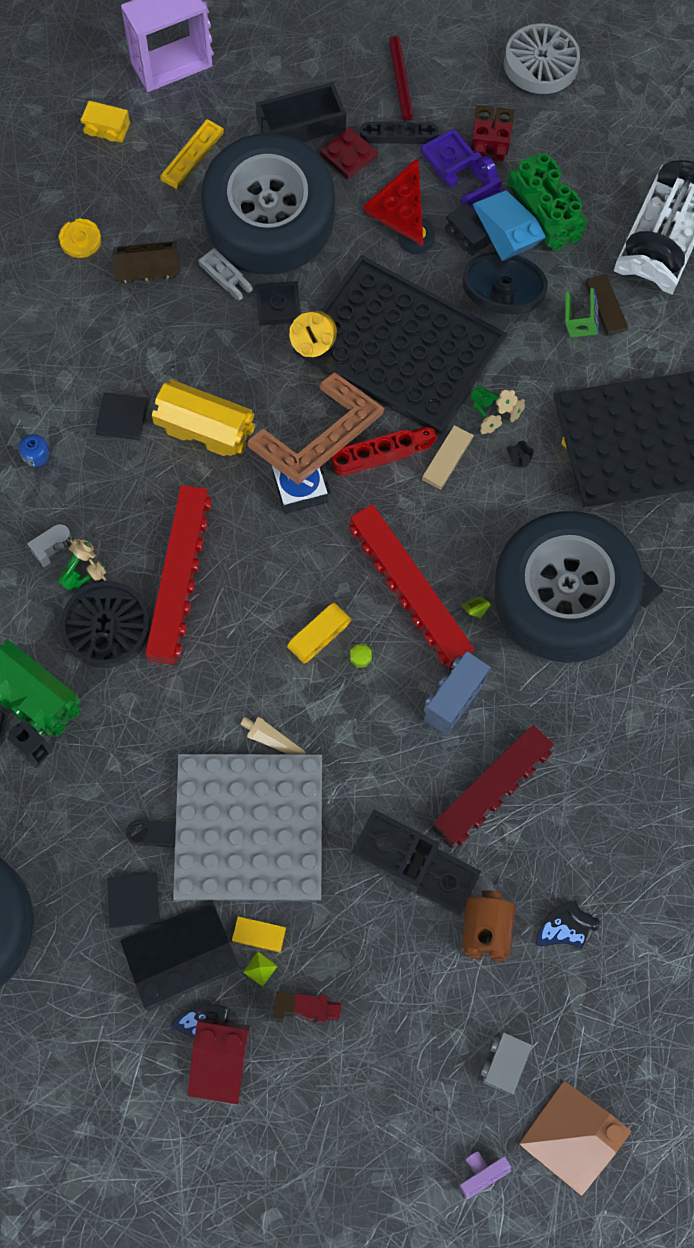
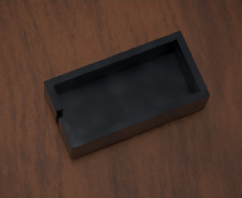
M333 82L256 103V118L262 133L282 134L304 142L346 130V111Z

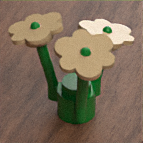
M479 385L471 394V399L474 401L473 407L484 418L483 423L480 425L481 434L492 433L502 424L500 415L488 417L482 407H489L495 401L498 405L499 413H510V422L517 420L525 408V400H518L515 396V391L512 389L509 391L504 389L498 395Z

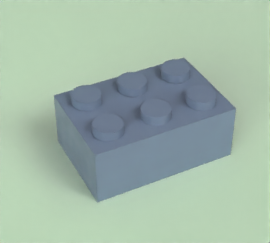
M468 651L463 658L461 656L457 657L452 665L453 669L450 672V676L444 675L438 685L437 694L432 693L425 702L426 707L423 710L425 712L424 721L448 736L486 682L491 668Z

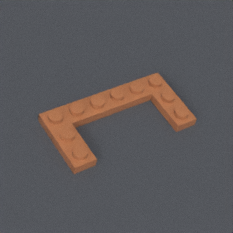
M336 373L331 374L321 382L320 390L348 409L349 412L302 451L296 454L264 429L248 440L247 446L298 485L384 413V407Z

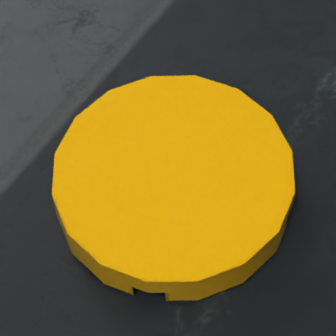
M79 218L71 223L69 221L61 228L59 233L61 248L66 254L75 258L89 257L99 249L102 241L97 225L88 219Z

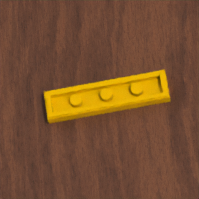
M206 119L160 175L161 181L178 190L223 135L224 128Z

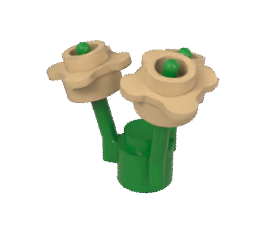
M70 540L71 545L68 550L73 552V555L65 569L61 572V575L57 578V581L69 591H72L74 587L80 589L92 577L96 582L102 578L104 581H107L104 576L107 572L105 565L99 561L94 563L92 559H89L96 556L93 553V545L86 540ZM80 559L84 561L89 559L91 564L86 567L89 574L80 580L81 574L74 568Z

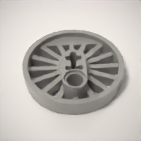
M532 24L519 29L509 39L504 54V69L509 79L523 90L536 94L554 93L566 88L575 79L579 69L580 50L575 39L562 28L550 24ZM538 36H543L542 46ZM547 37H551V41L546 43ZM542 74L545 75L547 81H541Z

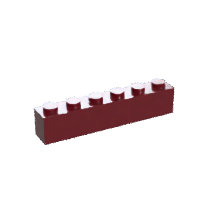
M532 725L433 823L432 829L451 848L456 844L459 846L463 845L470 837L468 832L473 827L476 829L480 828L487 820L484 816L490 810L493 813L496 812L503 804L501 799L506 794L509 796L513 795L520 787L517 783L523 777L526 780L529 779L536 771L534 766L539 761L543 764L553 754L550 750L554 744Z

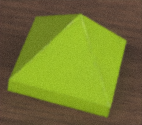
M482 596L461 605L462 609L467 613L480 619L491 606L490 602Z
M257 951L243 973L264 987L278 966Z

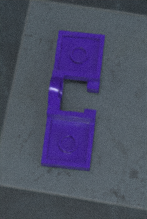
M455 129L420 147L421 154L449 188L458 184L459 179L455 175L456 173L467 167L471 169L484 186L473 193L468 192L461 196L460 202L462 205L466 203L476 214L477 212L473 206L474 203L505 191L501 186L502 180L497 174L492 159L488 156H481L479 152L474 153Z

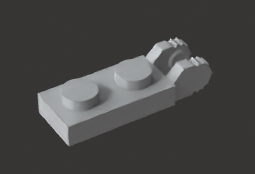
M215 248L198 260L199 265L226 291H229L237 301H240L243 296L235 287L236 284L239 283L241 288L248 294L253 290L250 283L243 277V274Z

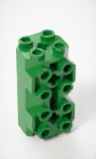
M544 153L522 160L518 164L519 169L516 172L513 169L509 173L508 185L520 204L537 219L546 236L544 241L548 247L558 251L567 244L578 242L583 237L581 233L585 230L587 219L581 212L583 203L574 190H571L569 186L563 185L561 182L562 171L555 160Z
M4 640L5 645L0 644V704L7 710L10 708L21 722L25 720L42 737L45 735L48 737L51 735L60 736L65 730V725L68 721L75 719L82 710L79 707L81 701L78 695L10 640Z

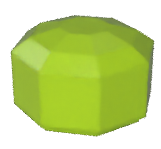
M356 644L350 650V662L356 668L366 667L372 662V650L366 644Z

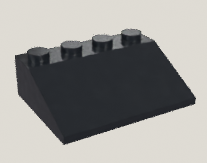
M212 900L120 940L136 988L147 1011L241 970Z

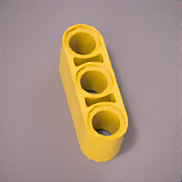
M332 603L289 642L287 648L305 664L343 631L350 623L351 618L336 603Z

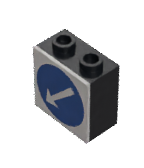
M272 465L273 478L284 514L327 503V495L330 494L328 482H324L322 477L324 475L323 465L299 485Z

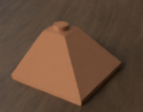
M563 1081L518 1144L582 1196L618 1152L631 1133V1130L609 1112Z

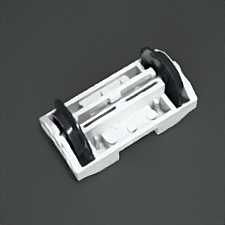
M688 160L670 161L661 165L614 268V272L622 275L635 274L651 280L663 291L673 295L694 247V162Z

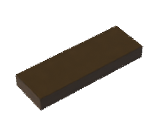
M607 274L586 279L589 293L590 288L595 289L598 299V315L606 335L609 336L627 331V322Z

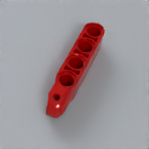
M423 427L413 431L402 430L343 447L332 457V470L339 476H346L407 458L413 453L429 449L437 440L436 432L431 427ZM402 442H407V443H409L410 445L404 446V445H402V444H400V443H402ZM381 448H386V449H388L389 451H387V452H382V451H380L379 449H381ZM365 454L368 457L360 458L359 455ZM340 460H344L347 463L339 464L337 462Z

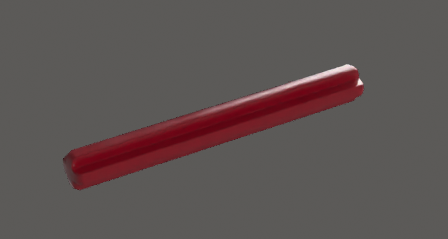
M397 35L390 36L389 45L402 119L404 121H411L413 119V110L400 37Z

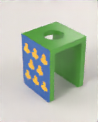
M590 288V318L574 319V304L570 292H565V323L570 338L599 334L598 299L594 288ZM584 325V326H587L588 328H586V329H578V328H576V327Z

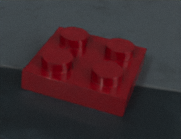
M350 127L320 150V156L347 180L373 161L378 153Z

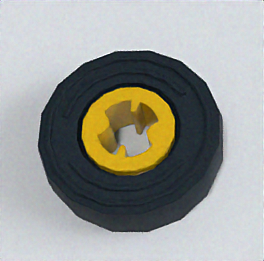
M422 218L424 242L422 246L398 232L399 244L405 251L420 254L432 247L435 240V230L428 220Z

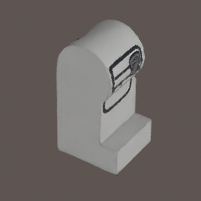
M58 524L27 544L44 568L51 563L50 556L59 550L70 547L71 543L69 541L72 540V536L65 525Z

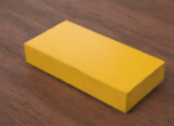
M238 917L232 942L281 953L286 927Z

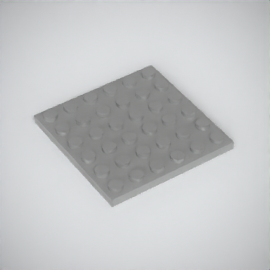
M178 754L173 900L321 901L322 755Z

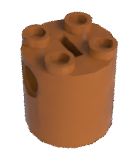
M484 890L482 891V897L467 898L461 950L464 951V954H467L468 958L481 959L483 955L491 957L492 961L506 962L507 957L511 956L516 905L501 900L502 893ZM492 936V940L489 943H482L484 937Z

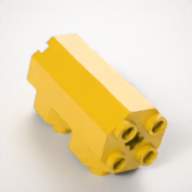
M172 379L168 380L169 383L165 382L155 400V404L159 405L158 411L153 410L152 413L155 425L163 427L167 435L183 441L195 439L205 444L207 450L222 456H231L237 453L243 454L247 436H251L255 428V423H252L254 413H252L251 409Z

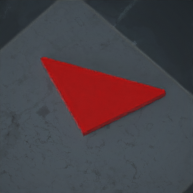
M415 159L363 206V212L422 246L424 242L419 161Z

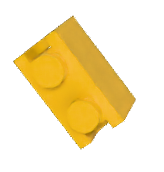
M88 101L81 118V123L85 124L83 129L85 134L122 143L129 128L130 120L128 110Z

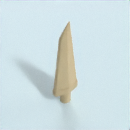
M258 716L255 722L246 717L243 718L240 725L250 730L247 735L249 739L287 755H306L302 748Z

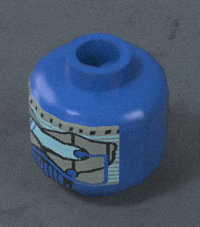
M30 434L19 442V454L26 465L39 467L49 459V447L45 439L40 435Z

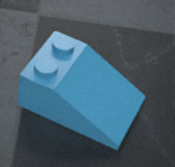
M507 191L473 204L502 261L534 248L546 238L537 219Z

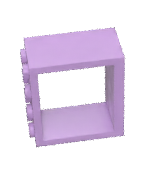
M132 0L121 5L130 61L147 92L213 66L212 56L214 53L210 46L212 37L209 33L211 24L207 17L209 10L206 1ZM188 19L190 36L148 51L146 35Z

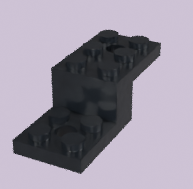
M376 810L372 811L351 852V855L395 877L394 883L459 917L466 905L467 898L470 897L482 872L439 850V842ZM381 837L389 838L392 843L391 847L381 849L377 845L378 839ZM446 876L452 877L456 882L455 887L446 889L442 885V879Z

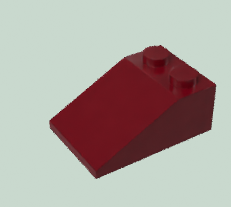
M200 1018L197 1021L187 1096L232 1104L239 1103L250 1025L208 1018Z

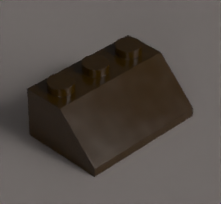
M177 241L113 248L112 260L115 280H121V283H131L134 281L133 279L142 278V281H152L155 277L163 276V279H172L180 273Z

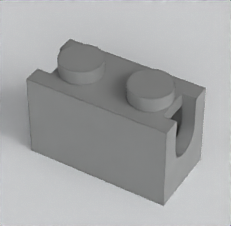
M506 1033L501 1034L500 1038L495 1036L490 1051L494 1052L490 1062L485 1061L480 1074L484 1076L482 1083L508 1095H514L532 1045Z

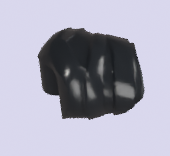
M524 440L519 441L515 446L506 447L513 466L524 468L529 465L534 455V450L527 446Z

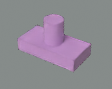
M479 1151L470 1155L466 1161L475 1176L460 1185L461 1190L468 1200L511 1172V1166L505 1156L488 1167Z

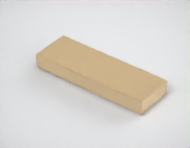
M454 425L424 473L422 480L442 490L474 435Z

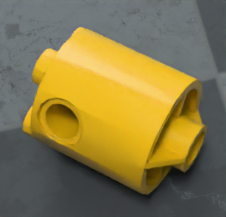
M313 310L301 314L294 320L290 326L289 337L292 346L298 353L305 357H316L332 347L336 340L337 329L335 322L328 314L323 311Z

